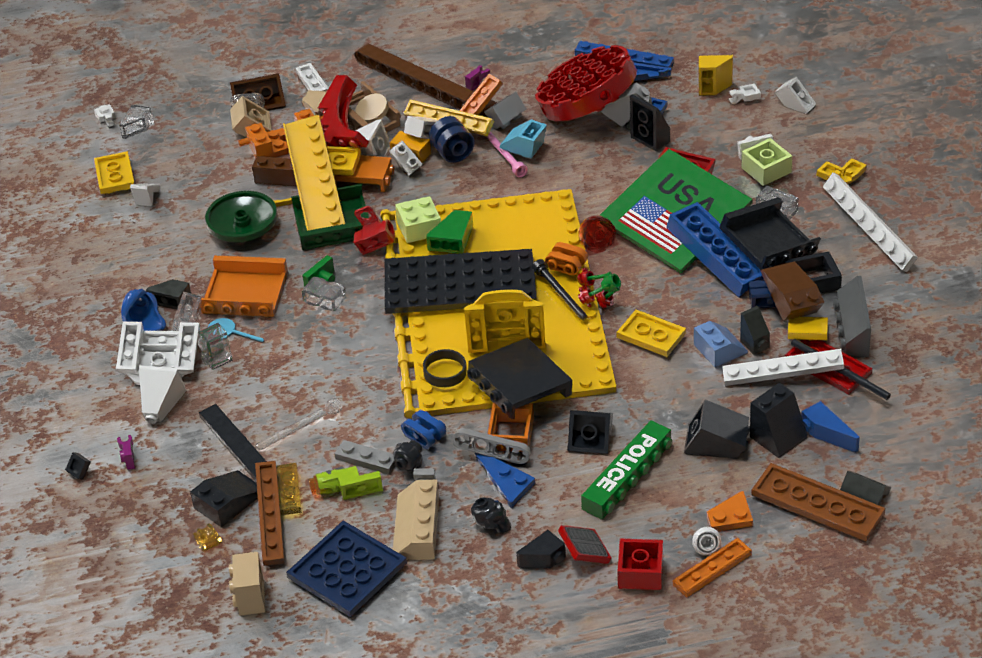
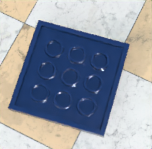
M343 520L293 565L286 574L288 579L351 617L407 564V558Z

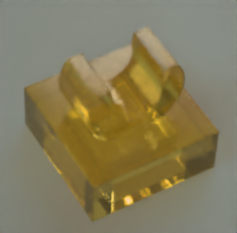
M210 523L207 524V527L203 529L198 528L197 532L193 533L195 541L203 552L222 543L221 537Z

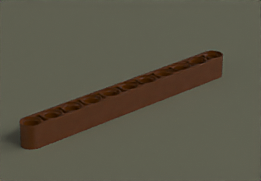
M369 43L354 52V57L358 63L458 110L463 107L474 93L472 90ZM490 100L488 104L484 107V109L480 112L479 116L487 117L484 111L495 105L497 102Z

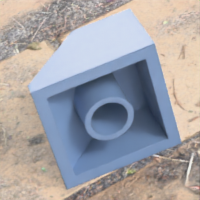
M708 321L694 327V346L714 367L748 353V350L724 326Z

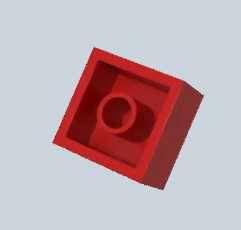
M620 538L617 569L618 588L661 590L663 540Z

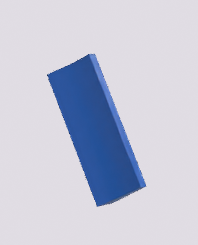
M698 202L670 214L666 228L738 298L749 290L750 281H761L764 279L760 272L761 270L719 228L720 223Z

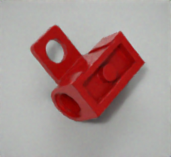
M365 206L354 212V215L363 226L362 230L354 233V244L362 255L394 243L395 230L390 220L380 221L370 206ZM368 212L371 214V217L367 219L362 218L361 213Z

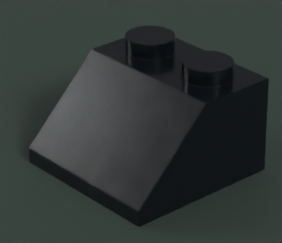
M570 410L567 451L608 454L612 434L613 413Z

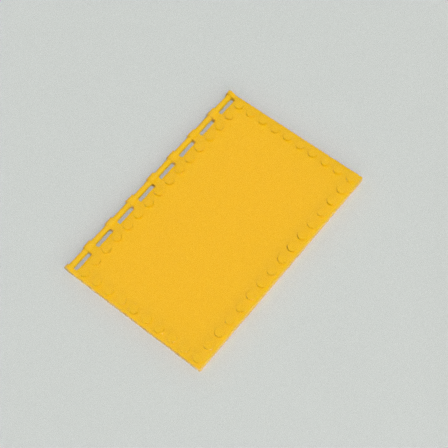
M572 189L435 206L441 221L454 210L472 212L473 228L464 253L532 249L534 263L538 259L545 261V258L552 252V248L557 242L578 246L585 250ZM384 209L380 212L383 221L386 219L396 221L397 230H395L394 243L399 244L400 254H395L393 243L386 246L387 254L385 258L459 254L428 251L426 239L407 243L397 223L396 211ZM588 259L582 265L578 274H581L583 268H587L590 271ZM549 269L551 275L586 313L587 318L581 320L543 276L536 275L534 272L536 300L543 303L546 348L540 350L560 367L573 382L571 396L565 398L560 392H556L531 403L617 392L597 299L595 298V301L591 303L592 307L590 308L587 304L583 305L578 298V294H580L579 287H582L577 279L578 274L569 275ZM593 285L588 286L591 291H594ZM464 309L393 313L396 326L394 334L399 351L397 359L402 376L400 384L401 392L404 394V416L406 418L412 419V415L418 410L426 411L431 416L492 408L493 402L485 392H482L474 381L469 379L467 373L462 382L452 387L442 388L428 383L424 378L423 361L434 351L450 349L464 356L467 371L469 360L522 339L487 341L488 352L468 353ZM408 315L409 328L403 327L402 316ZM405 341H411L412 354L406 353ZM441 359L431 363L426 370L433 376L445 378L458 374L463 366L451 359ZM414 367L416 380H410L408 368ZM413 394H418L419 408L413 407Z

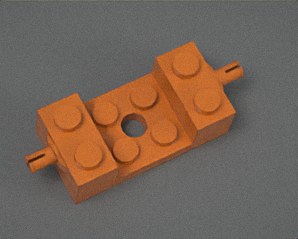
M310 109L294 113L295 121L314 116ZM262 123L253 124L245 127L247 138L238 140L240 147L249 145L255 158L256 156L279 157L289 154L284 128L266 132Z

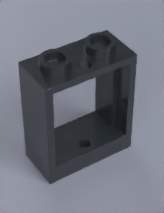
M829 251L786 260V263L796 262L804 272L823 269L824 276L810 278L817 285L820 293L836 291L841 288L842 274Z

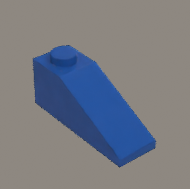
M821 401L801 411L806 431L812 437L855 453L859 451L860 436Z

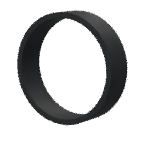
M441 349L434 351L423 361L424 378L428 383L436 387L446 388L455 386L466 377V360L462 354L454 350ZM441 359H451L463 366L458 374L445 378L433 376L426 370L431 363Z

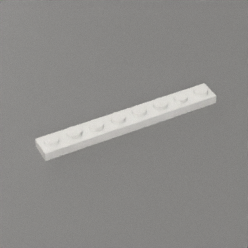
M832 173L823 185V188L902 271L907 272L918 257L838 174Z

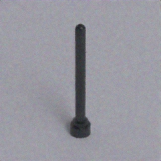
M543 259L536 260L532 265L536 275L543 276L581 320H585L587 318L586 313L551 275L548 264Z

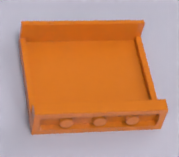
M214 255V271L205 297L199 298L201 313L274 317L288 274L286 258Z

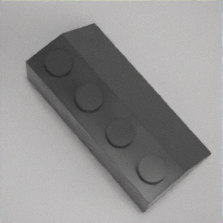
M856 276L837 291V299H833V308L837 310L835 319L836 323H839L838 337H842L840 338V349L853 358L869 357L871 324L862 276Z

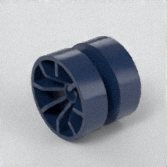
M446 116L434 123L429 132L431 144L447 162H460L466 159L473 151L475 145L474 137L456 117Z

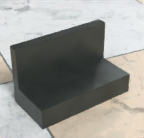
M847 471L840 488L841 491L876 505H880L883 495H888L891 489L887 485L853 471Z

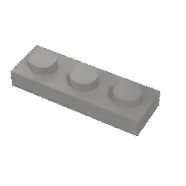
M346 440L342 441L334 453L337 460L389 475L395 467L392 453Z

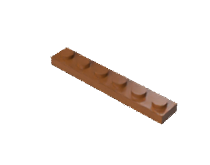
M276 461L255 463L263 566L284 564Z

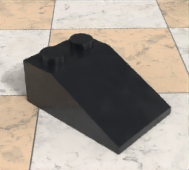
M633 94L630 95L631 138L657 152L670 142V127L657 107Z
M239 470L206 479L190 491L193 507L222 528L258 499L257 482Z

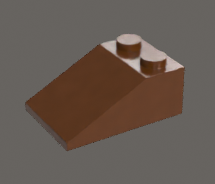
M796 262L760 271L783 321L817 313L825 303L817 285Z

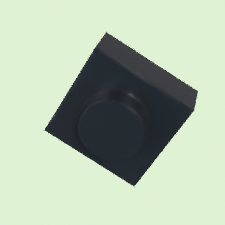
M73 452L65 471L75 478L83 480L91 461L81 454Z

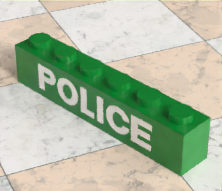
M650 420L581 495L582 510L601 520L607 514L612 513L616 504L625 498L626 493L636 486L638 480L643 475L647 474L653 463L658 462L662 453L671 447V429Z

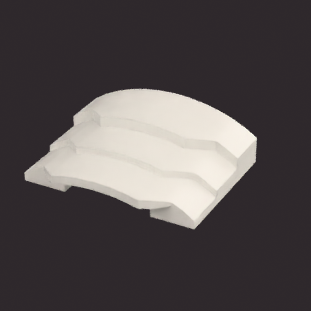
M123 322L116 371L127 374L137 385H140V365L177 368L181 378L194 372L200 336L199 323L180 322L179 331H144L142 322Z

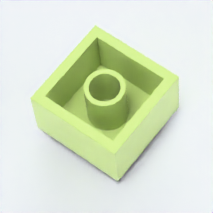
M769 138L742 151L741 168L764 186L792 173V155Z
M430 196L395 204L396 220L407 243L426 239V235L441 222V218Z

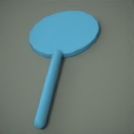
M227 318L216 319L207 327L208 329L217 325L220 339L234 333L264 342L263 338L235 330V323Z

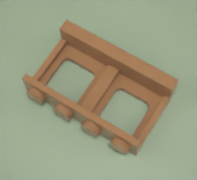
M361 81V90L353 94L349 106L377 92L370 85ZM389 102V109L385 116L392 122L384 125L386 132L401 126V114ZM349 107L347 115L348 126L355 131L368 125L363 118Z

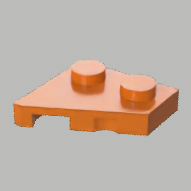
M740 491L707 511L709 527L719 532L753 526V519L744 491Z

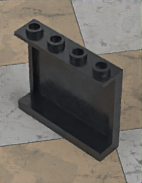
M779 197L726 213L719 226L728 238L760 270L786 263L788 259L813 254L817 251L821 240L820 237L810 240L780 211L783 201Z
M529 338L522 339L468 361L467 375L469 379L474 381L480 390L485 392L491 401L496 403L502 412L507 414L512 420L515 419V409L556 392H560L565 398L572 395L573 380Z

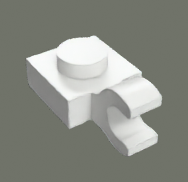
M755 84L739 86L738 90L729 91L733 97L729 98L731 104H736L741 99L745 102L761 98V92Z
M110 104L94 109L100 123L105 121L108 127L115 125L112 119L116 118Z

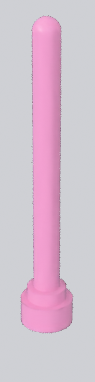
M489 132L488 136H486L487 139L511 164L512 172L519 178L525 176L528 171L526 165L523 162H517L508 151L500 149L501 143Z

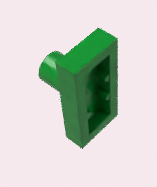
M326 255L302 275L304 289L311 291L321 282L328 285L334 283L335 275L332 273L335 270L332 257Z

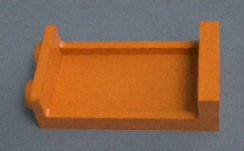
M360 155L353 175H334L335 181L379 184L381 192H385L387 186H390V177L394 175L395 167L392 165L391 157Z

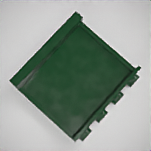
M361 184L337 188L345 224L307 231L299 195L291 196L302 250L354 241V233L363 229L354 212L366 206ZM368 212L361 213V217L369 218Z

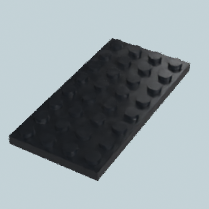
M532 249L386 258L384 259L385 314L464 309V307L473 304L482 293L496 290H522L533 300H536L535 276L532 269L533 251Z

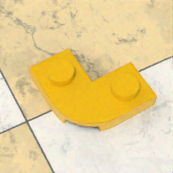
M852 158L843 167L826 161L817 170L816 176L828 180L832 173H836L846 184L856 181L866 171L867 165Z

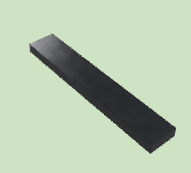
M217 404L200 411V418L256 481L255 463L267 461Z

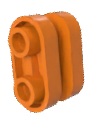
M557 242L552 248V252L545 258V262L551 270L576 275L587 261L588 254L581 247Z

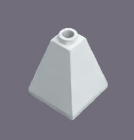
M381 119L355 130L359 131L369 141L367 147H358L361 149V155L387 157L390 151V141Z
M140 365L142 413L146 422L155 424L156 422H161L183 396L186 388L177 368Z

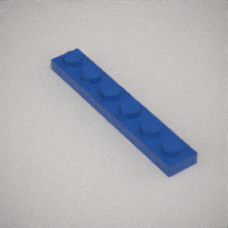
M580 41L575 48V56L581 53L583 55L592 53L591 50L604 46L605 49H608L610 46ZM627 49L634 63L671 68L674 64V57Z

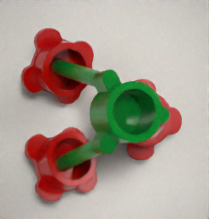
M583 268L581 274L577 276L579 284L582 285V287H579L580 294H578L580 302L583 305L587 304L590 308L592 307L591 303L597 298V302L602 308L612 307L614 305L613 294L619 291L621 287V280L618 275L611 272L594 275L592 271ZM596 279H603L600 288L594 291L588 288V286H592L595 283Z

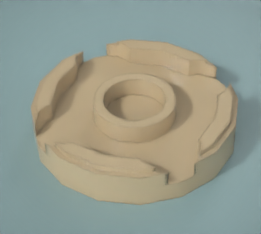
M370 94L360 100L355 112L370 124L373 121L382 119L389 109L388 101L382 94Z

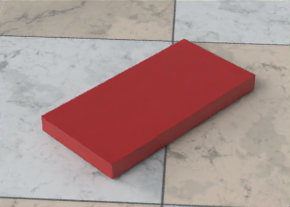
M821 340L800 341L818 352L836 349ZM793 347L785 354V357L805 353ZM842 352L844 367L865 379L872 374L873 368ZM835 370L811 374L848 395L859 386V384Z

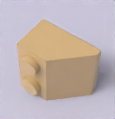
M242 96L230 109L232 130L235 133L247 137L245 127L262 123L266 132L272 130L269 111Z

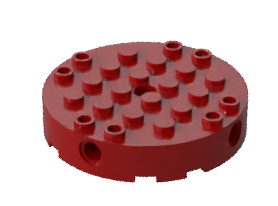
M611 45L608 49H605L604 46L591 50L592 53L585 55L581 53L547 75L548 79L545 82L541 81L538 85V93L535 94V98L545 117L555 122L572 120L594 111L599 112L610 102L617 101L619 96L632 84L637 74L636 66L627 49L619 45Z

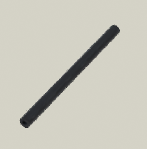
M793 339L791 342L793 347L805 354L818 352L797 339ZM846 367L841 370H835L885 400H889L891 397V393Z

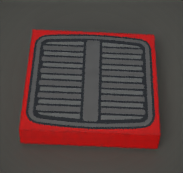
M561 525L558 529L574 560L609 564L612 557L595 529Z

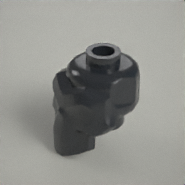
M415 440L396 444V448L393 451L395 465L405 470H414L421 466L422 446Z
M481 497L472 505L471 514L478 525L483 526L485 529H496L497 533L507 532L511 529V523L506 516V510L498 500Z

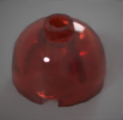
M593 215L584 219L580 224L578 237L581 244L589 251L595 253L604 252L605 248L614 243L616 228L608 218Z

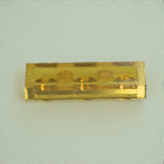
M297 463L276 465L281 516L302 513Z

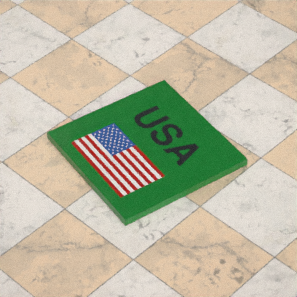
M668 149L598 216V221L682 274L697 257L666 228L670 214L698 202L721 224L724 214L750 206L753 203V199L671 149Z

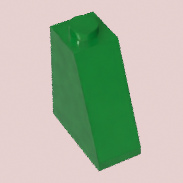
M452 211L426 235L428 251L464 253L473 228L472 212Z

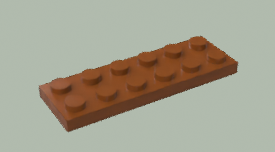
M773 463L769 464L751 489L752 496L866 542L885 514L884 507Z

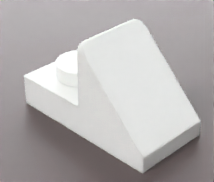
M140 183L131 184L130 186L137 205L152 206L154 192H160V185Z

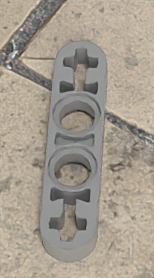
M465 428L456 430L452 438L454 446L459 449L518 464L526 463L531 454L530 447L524 443ZM460 435L464 436V442L460 441ZM477 440H484L487 446L484 448L479 447ZM502 444L506 447L507 451L504 453L499 452L496 446ZM519 450L523 451V457L519 456Z

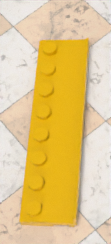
M319 115L287 124L283 123L307 231L345 224Z

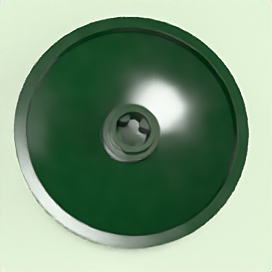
M232 192L218 198L208 207L205 214L206 226L208 231L220 240L227 242L250 241L263 236L275 225L277 221L276 205L269 196L260 192Z

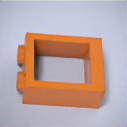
M493 403L488 434L524 443L530 447L534 421L533 404L529 403L515 409V419L512 420L507 414L502 412L496 403ZM498 422L526 423L524 436L496 435ZM502 444L496 446L498 451H507L506 447Z

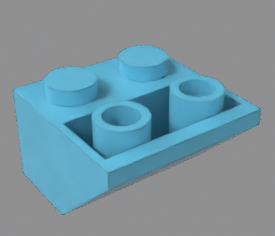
M529 120L513 128L499 148L532 159L544 143L547 125Z

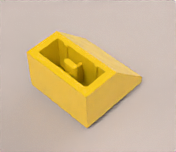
M733 55L699 56V95H717L732 85Z

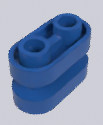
M418 410L412 415V419H407L401 424V430L404 435L410 440L417 441L425 449H429L435 444V440H440L446 435L445 424L423 410Z

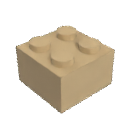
M258 552L232 555V564H229V574L233 578L229 581L230 593H234L232 595L234 608L238 607L240 616L265 613L264 577Z

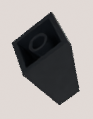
M781 383L776 384L750 402L749 437L778 458L808 437L795 394Z
M704 400L688 423L684 453L687 455L737 459L741 452H745L748 447L749 417Z

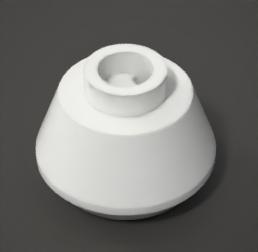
M712 527L700 528L695 532L692 539L695 551L704 556H709L718 551L722 542L719 532Z

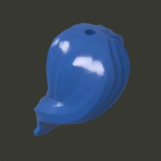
M134 289L126 294L121 309L123 322H142L144 331H162L166 327V322L159 313L156 297L152 293L146 292L143 289Z

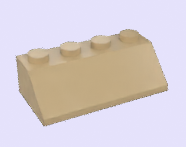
M416 480L398 494L393 550L405 556L407 560L435 559L439 506L437 480Z

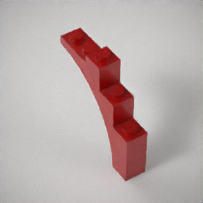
M348 75L335 76L318 106V109L324 115L321 119L326 145L330 147H367L369 141L359 131L350 130L348 126L349 104L358 86Z

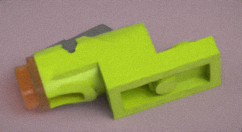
M341 466L333 470L313 475V478L308 479L311 494H317V496L341 491L343 500L383 491L379 471L359 476L356 466L348 468Z

